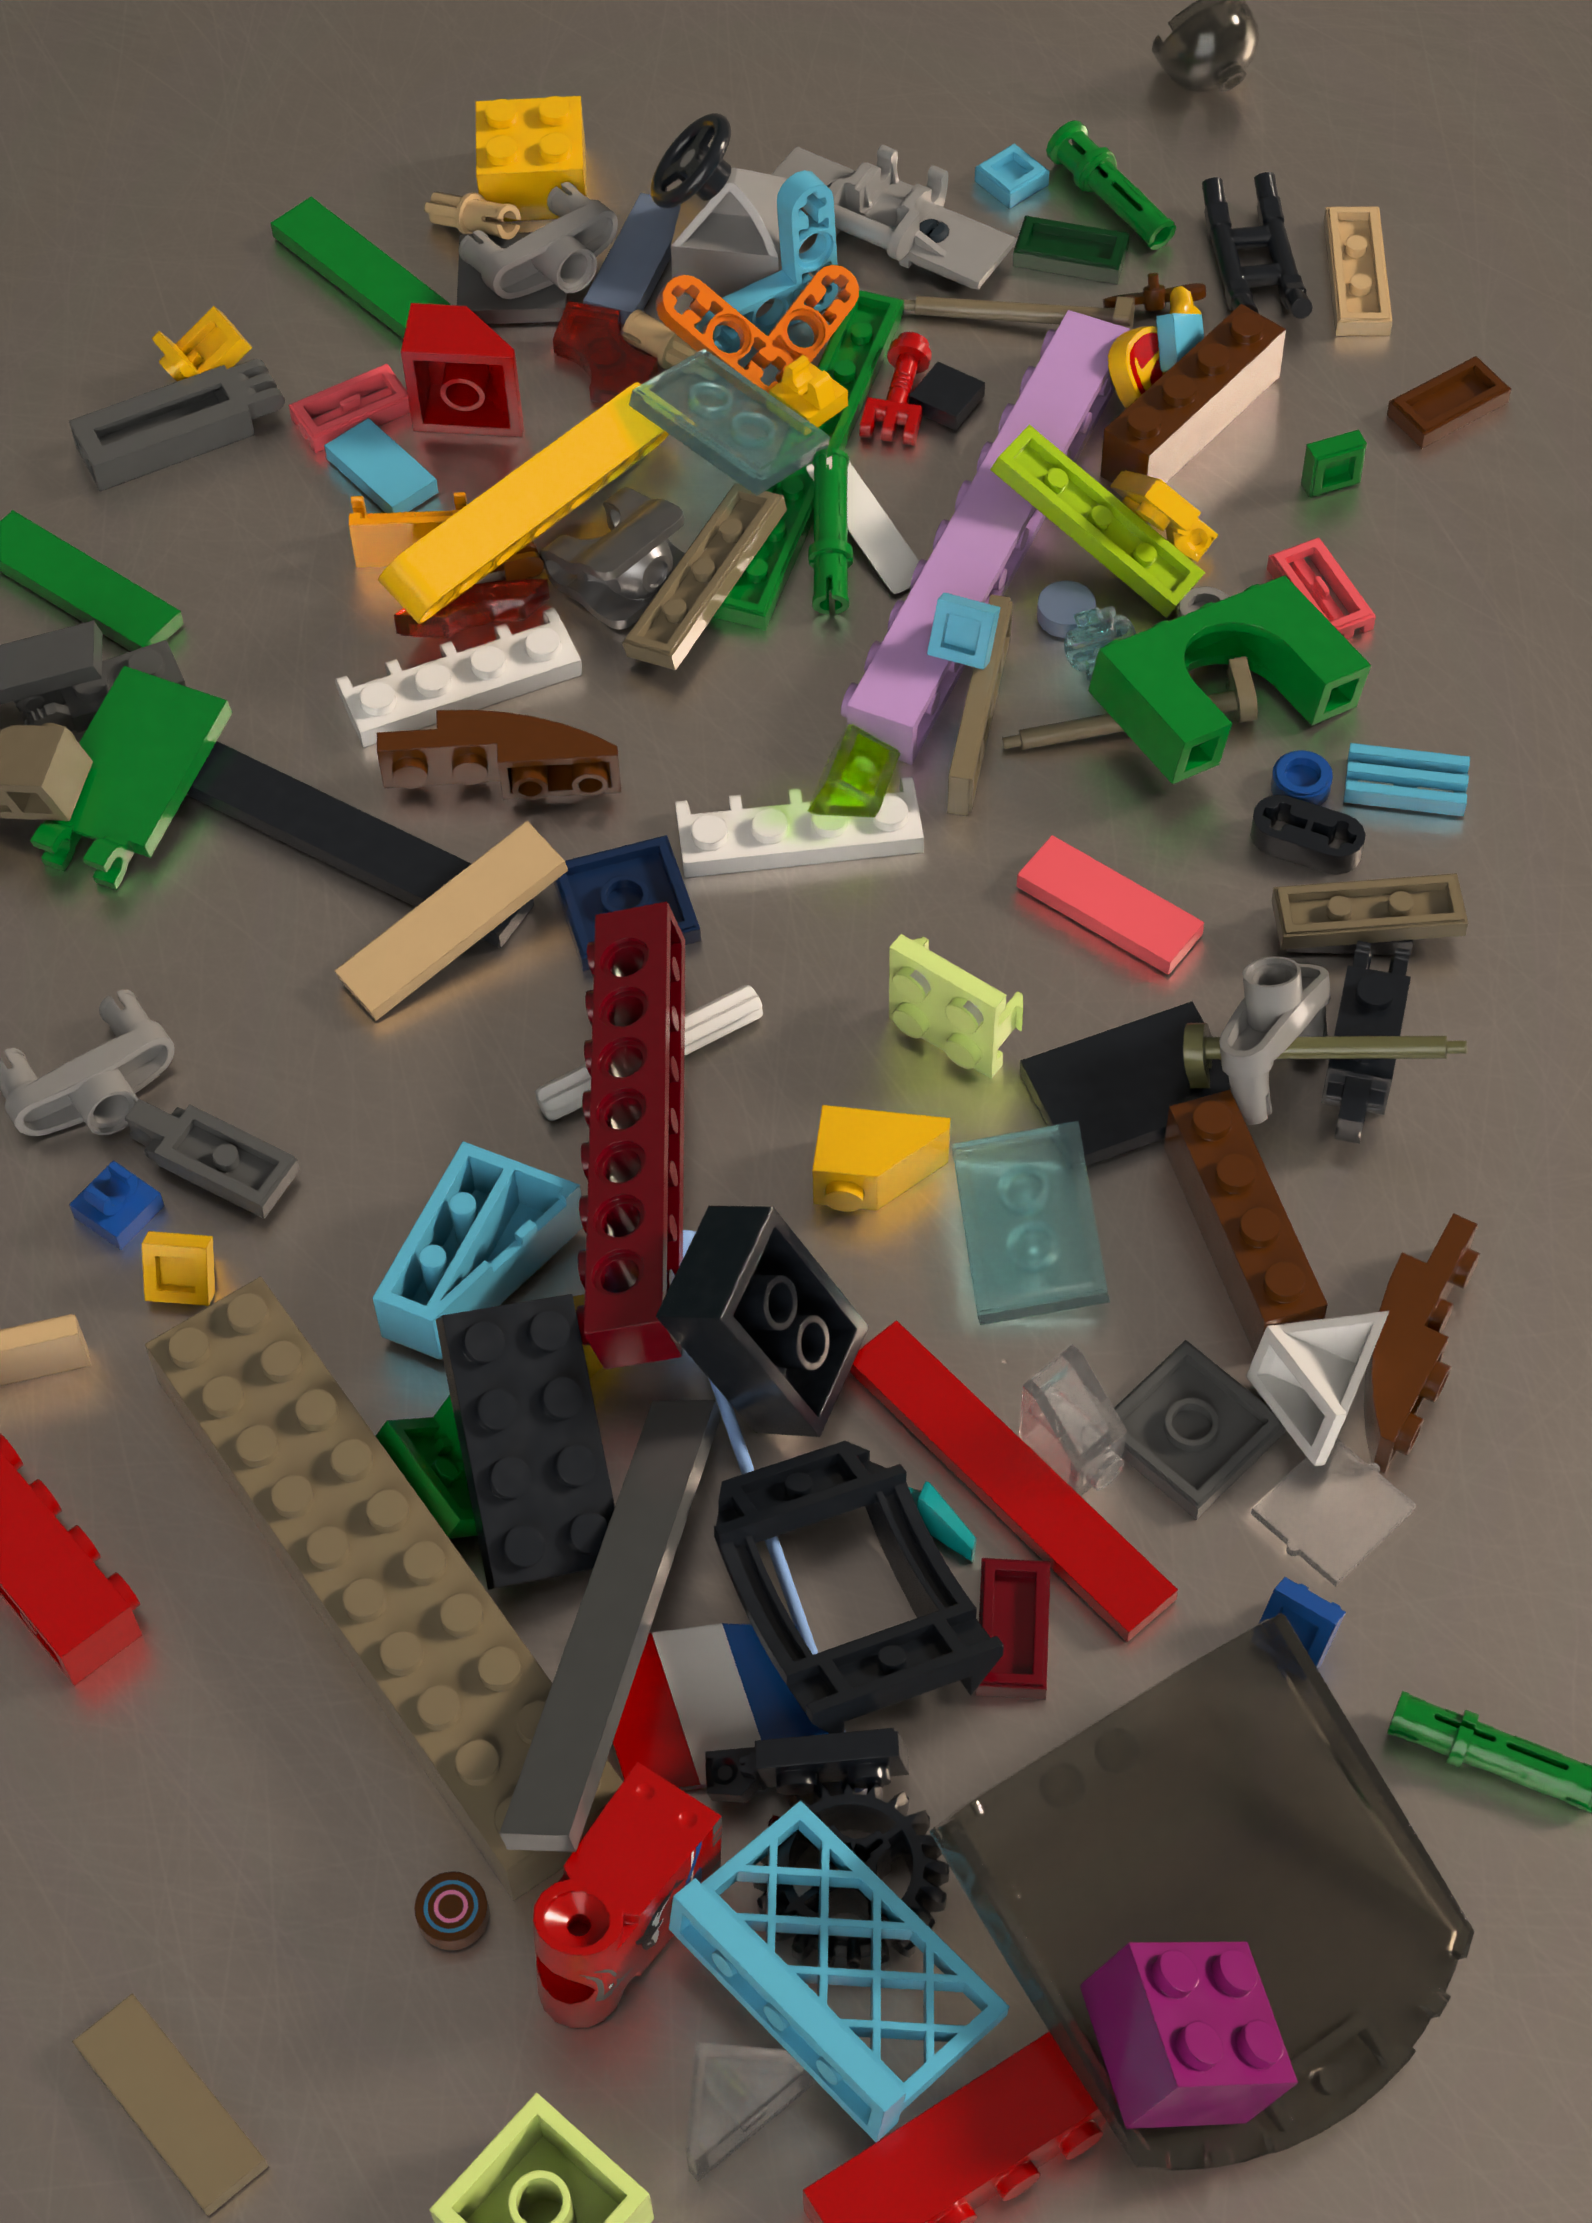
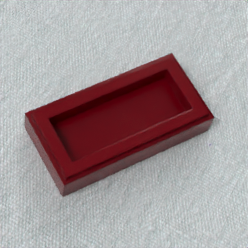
M982 1558L979 1623L990 1638L998 1636L1004 1644L1003 1656L977 1687L976 1696L1046 1700L1051 1561Z

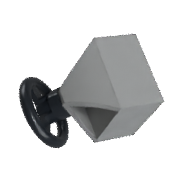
M712 113L690 124L670 145L655 170L650 191L652 200L661 208H673L681 204L671 242L673 278L680 275L694 276L722 298L782 270L777 195L787 178L746 169L732 168L723 159L731 137L730 123L725 116ZM714 136L713 141H712V143H711V145H710V148H709V147H708V144H709V142L711 141L712 137ZM678 179L682 181L679 186L667 191V187ZM773 298V299H769V300L766 301L765 303H767V304H773V303H774V298Z

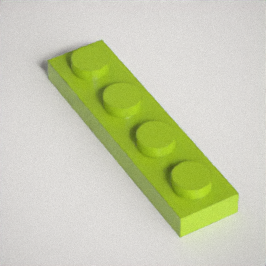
M1028 425L1002 452L990 469L1166 618L1206 573L1031 425Z

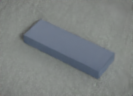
M640 193L583 300L584 315L625 324V321L633 311L637 309L644 310L671 258V242L681 204L673 208H661L654 203L651 195Z

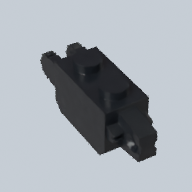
M1357 941L1352 966H1347L1334 1036H1400L1411 979L1410 976H1406L1410 950L1396 948L1395 954L1391 956L1388 972L1370 969L1372 959L1371 943ZM1329 1059L1321 1103L1340 1107L1334 1139L1360 1144L1366 1112L1384 1115L1396 1059Z

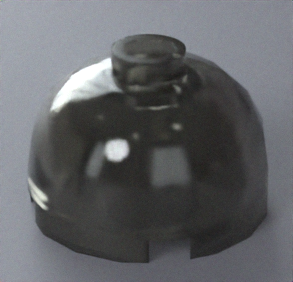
M1198 0L1168 22L1173 32L1166 38L1164 43L1159 35L1153 41V54L1164 71L1177 85L1188 91L1208 92L1218 88L1220 92H1226L1236 87L1245 79L1247 75L1245 69L1254 59L1258 47L1259 32L1253 12L1245 0Z

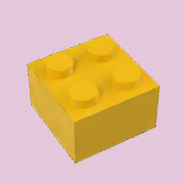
M581 96L475 101L478 194L482 195L486 201L512 204L519 209L521 220L504 217V222L560 218L549 210L547 198L551 190L556 186L562 190L561 184L564 182H570L579 192L587 197L585 137Z

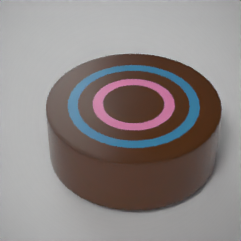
M444 1872L429 1879L418 1892L414 1907L415 1917L423 1937L433 1946L444 1950H459L470 1946L482 1936L489 1922V1905L484 1889L476 1879L462 1872Z

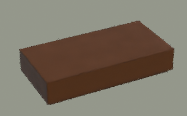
M1475 356L1390 400L1387 416L1422 449L1509 403L1511 388Z

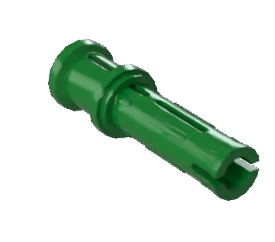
M1073 120L1061 126L1048 142L1046 149L1047 157L1054 164H1063L1074 175V183L1082 191L1095 192L1148 244L1147 246L1151 250H1157L1165 246L1175 234V223L1170 218H1167L1117 169L1115 155L1106 147L1099 148L1088 137V129L1080 121Z

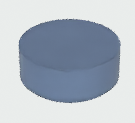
M1054 582L1046 586L1038 597V623L1043 630L1056 637L1073 638L1087 632L1094 623L1095 597L1086 586L1078 582Z

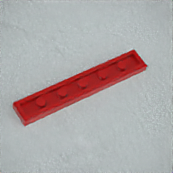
M897 1320L859 1349L849 1372L1043 1561H1051L1050 1568L1126 1642H1129L1177 1600L1178 1589Z

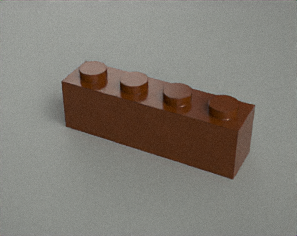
M1240 304L1104 429L1100 476L1113 483L1121 471L1127 470L1158 478L1167 483L1280 377L1286 329L1245 305Z
M1231 1090L1169 1106L1164 1149L1254 1355L1267 1326L1325 1319L1328 1306L1327 1301Z

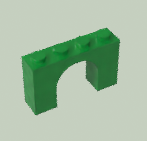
M1284 575L1261 585H1252L1243 592L1216 603H1206L1196 611L1173 620L1161 621L1150 629L1133 636L1109 642L1098 651L1088 691L1173 785L1218 766L1232 726V722L1194 682L1188 673L1189 671L1206 665H1229L1228 659L1246 656L1250 671L1259 674L1273 684L1308 723L1313 726L1357 707L1371 664Z

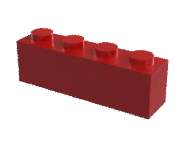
M0 1433V1595L75 1686L142 1636L133 1614V1610L140 1606V1602L130 1586L117 1572L106 1578L95 1565V1562L101 1556L85 1532L78 1525L67 1531L55 1517L62 1512V1509L40 1479H36L31 1484H28L17 1470L24 1466L12 1445Z
M1056 2026L803 2189L804 2212L811 2223H974L978 2217L974 2212L976 2208L998 2194L1003 2201H1009L1022 2194L1040 2178L1041 2174L1037 2168L1060 2153L1064 2155L1066 2160H1071L1095 2145L1104 2134L1100 2127L1106 2122L1109 2100L1059 2027Z

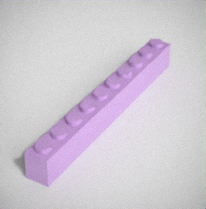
M1068 310L1058 329H1050L1047 332L1041 348L1040 361L1036 367L1029 366L1025 371L1020 386L1019 398L1015 405L1008 403L1005 407L999 423L998 436L994 443L987 441L983 446L977 463V473L973 481L965 480L961 485L955 503L954 515L950 521L946 519L941 521L935 534L931 556L928 561L921 559L918 562L912 576L911 591L905 601L898 600L895 603L889 617L888 632L882 642L875 641L872 644L865 662V674L859 684L851 683L844 695L841 705V716L847 718L848 744L910 765L913 764L966 666L927 655L938 598L945 592L988 604L990 594L1004 596L1046 518L1045 515L990 469L1002 452L1028 425H1031L1076 463L1115 391L1108 368L1109 350L1116 338L1130 330V328Z

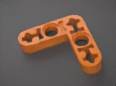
M838 265L823 267L809 280L768 335L764 334L705 283L694 276L680 275L670 280L657 297L656 310L665 326L748 395L760 402L769 403V390L781 382L786 366L802 355L806 356L809 362L814 360L855 306L859 298V285L855 276L848 269ZM832 283L837 284L841 289L837 295L839 299L834 300L822 314L813 309L825 295L827 290L825 287L830 286ZM684 293H687L693 299L689 306L691 310L688 309L683 314H680L674 309L677 303L676 297L679 298ZM710 310L715 316L699 332L695 327ZM801 320L812 328L814 333L812 346L803 348L793 344L787 333L790 321ZM725 325L737 332L740 338V347L737 352L725 353L718 349L713 340L715 327ZM753 346L758 352L743 368L738 362L750 352ZM772 364L779 370L775 376L777 382L774 381L767 386L760 380L764 373L762 368L765 369Z

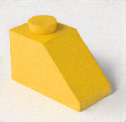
M822 1105L812 1169L813 1204L827 1205L834 1210L852 1212L858 1209L879 1210L948 1163L951 1118Z

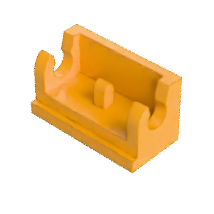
M466 492L454 493L456 510L369 514L366 512L364 497L351 496L353 513H349V531L356 568L387 567L403 551L468 505Z

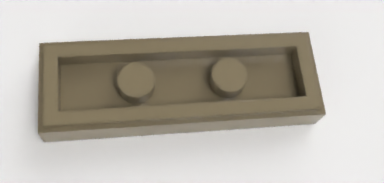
M1457 873L1273 887L1271 901L1281 950L1357 944V941L1378 943L1465 936L1468 927V919Z
M133 1993L72 2041L78 2052L207 2217L269 2167L265 2158Z

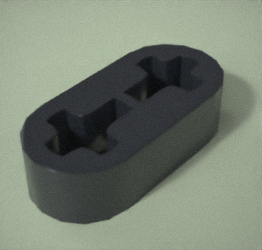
M1274 795L1259 801L1254 808L1250 836L1253 844L1260 851L1268 855L1321 872L1338 875L1348 873L1358 866L1362 858L1366 834L1358 820L1347 814L1290 796ZM1277 820L1287 823L1282 827L1281 831L1270 827H1273ZM1334 838L1345 841V843L1343 842L1340 845L1339 849L1328 846L1333 842Z

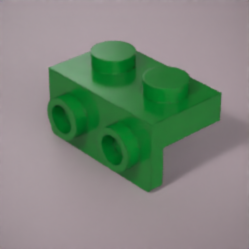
M450 1395L433 1417L387 1420L376 1434V1438L447 1537L452 1539L477 1536Z

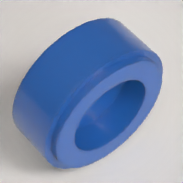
M1298 750L1286 753L1276 761L1273 767L1271 779L1273 796H1290L1321 806L1330 794L1333 779L1331 766L1323 757L1310 751Z

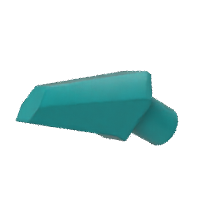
M926 1481L922 1491L909 1487L930 1535L973 1562L977 1538L935 1487Z

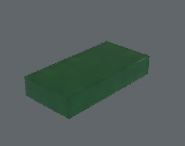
M1025 216L1013 252V266L1118 284L1129 248L1130 233Z

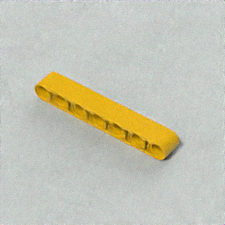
M639 382L632 384L403 551L384 569L378 581L418 624L424 623L651 453L670 435L677 423Z

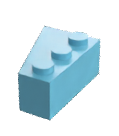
M462 1141L372 1298L381 1336L441 1360L443 1356L436 1319L442 1315L499 1306L583 1228L579 1213V1200L582 1196L581 1185Z

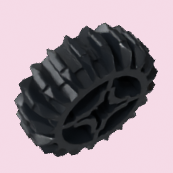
M848 1777L842 1780L841 1794L830 1796L828 1788L818 1781V1786L813 1790L814 1804L809 1805L802 1798L792 1795V1798L788 1800V1810L801 1800L881 1880L891 1872V1863L902 1856L910 1871L911 1881L901 1900L930 1929L935 1931V1919L930 1912H941L946 1907L947 1894L939 1886L949 1881L950 1871L949 1865L946 1862L937 1860L944 1853L942 1837L935 1834L925 1835L930 1828V1816L926 1813V1810L906 1816L909 1809V1797L905 1795L904 1791L895 1795L886 1803L882 1801L883 1787L879 1783L874 1782L871 1784L866 1795L855 1794V1786L848 1782ZM772 1815L768 1822V1827L781 1816ZM797 1830L778 1846L777 1867L794 1868L802 1853L810 1845L817 1852V1864L819 1865L820 1850ZM840 1831H863L871 1833V1835L865 1838L853 1839L843 1835ZM768 1855L760 1861L764 1864L762 1866H768ZM829 1860V1870H838ZM753 1883L754 1888L764 1892L757 1899V1908L759 1914H766L767 1883ZM777 1884L776 1915L819 1918V1886H811V1889L799 1897L793 1885ZM829 1887V1918L839 1913H851L857 1915L862 1920L871 1921V1901L859 1889ZM881 1912V1921L891 1922V1921ZM775 1932L776 1942L794 1937L791 1946L792 1956L798 1962L808 1957L814 1949L818 1950V1935ZM828 1935V1968H833L835 1958L839 1957L847 1958V1969H861V1958L871 1956V1938ZM881 1939V1971H885L890 1967V1947H893L901 1955L910 1958L915 1953L916 1946L910 1940Z

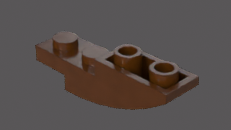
M436 710L437 729L377 733V755L384 788L402 787L414 789L421 786L475 785L481 782L500 781L503 800H536L542 797L597 796L605 793H621L618 747L596 735L559 722L500 711Z
M1454 1213L1427 1263L1403 1252L1401 1253L1389 1279L1379 1312L1389 1311V1314L1366 1368L1364 1418L1366 1440L1372 1468L1383 1473L1389 1467L1396 1451L1406 1456L1410 1453L1424 1423V1419L1417 1416L1416 1413L1424 1398L1433 1403L1437 1401L1452 1366L1442 1362L1449 1337L1441 1333L1447 1324L1454 1306L1446 1298L1453 1285L1465 1289L1480 1257L1479 1252L1471 1249L1478 1224Z

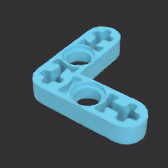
M804 170L790 176L782 184L777 195L782 270L722 297V299L766 335L769 334L812 278L808 274L809 272L814 276L823 267L838 265L834 197L832 191L811 171ZM804 207V210H805L809 215H806L800 208ZM817 234L815 243L807 251L799 254V249L808 237ZM832 283L830 286L825 287L827 289L825 295L813 309L820 313L833 302L838 293L837 284ZM774 298V303L767 313L756 318L758 309L766 301ZM709 310L695 328L701 332L703 327L715 315ZM801 320L790 321L788 327L801 322ZM725 325L715 327L713 340L718 349L725 353L737 352L740 347V338L737 332Z

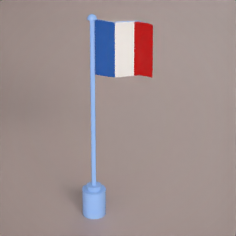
M683 1230V1258L696 1233L695 1231ZM709 1379L741 1474L754 1471L733 1406ZM778 1536L765 1540L793 1624L813 1655L817 1654L818 1651ZM720 1623L649 1633L613 1740V1745L624 1780L638 1761L684 1791L707 1787L705 1770L706 1751L755 1747V1741L829 1733L811 1723L773 1665L752 1625ZM855 1788V1793L862 1792L864 1789Z

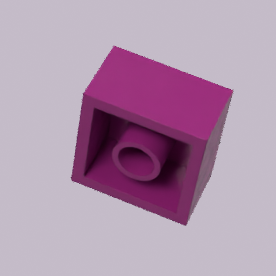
M1129 1942L1079 1985L1126 2129L1246 2124L1298 2083L1248 1942Z

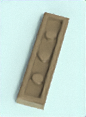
M734 483L622 642L627 657L676 670L786 512L787 507L783 495Z
M990 594L988 604L1001 608L990 663L984 670L973 667L948 776L947 813L968 816V813L972 812L1011 639L1013 602H1010L1011 597Z

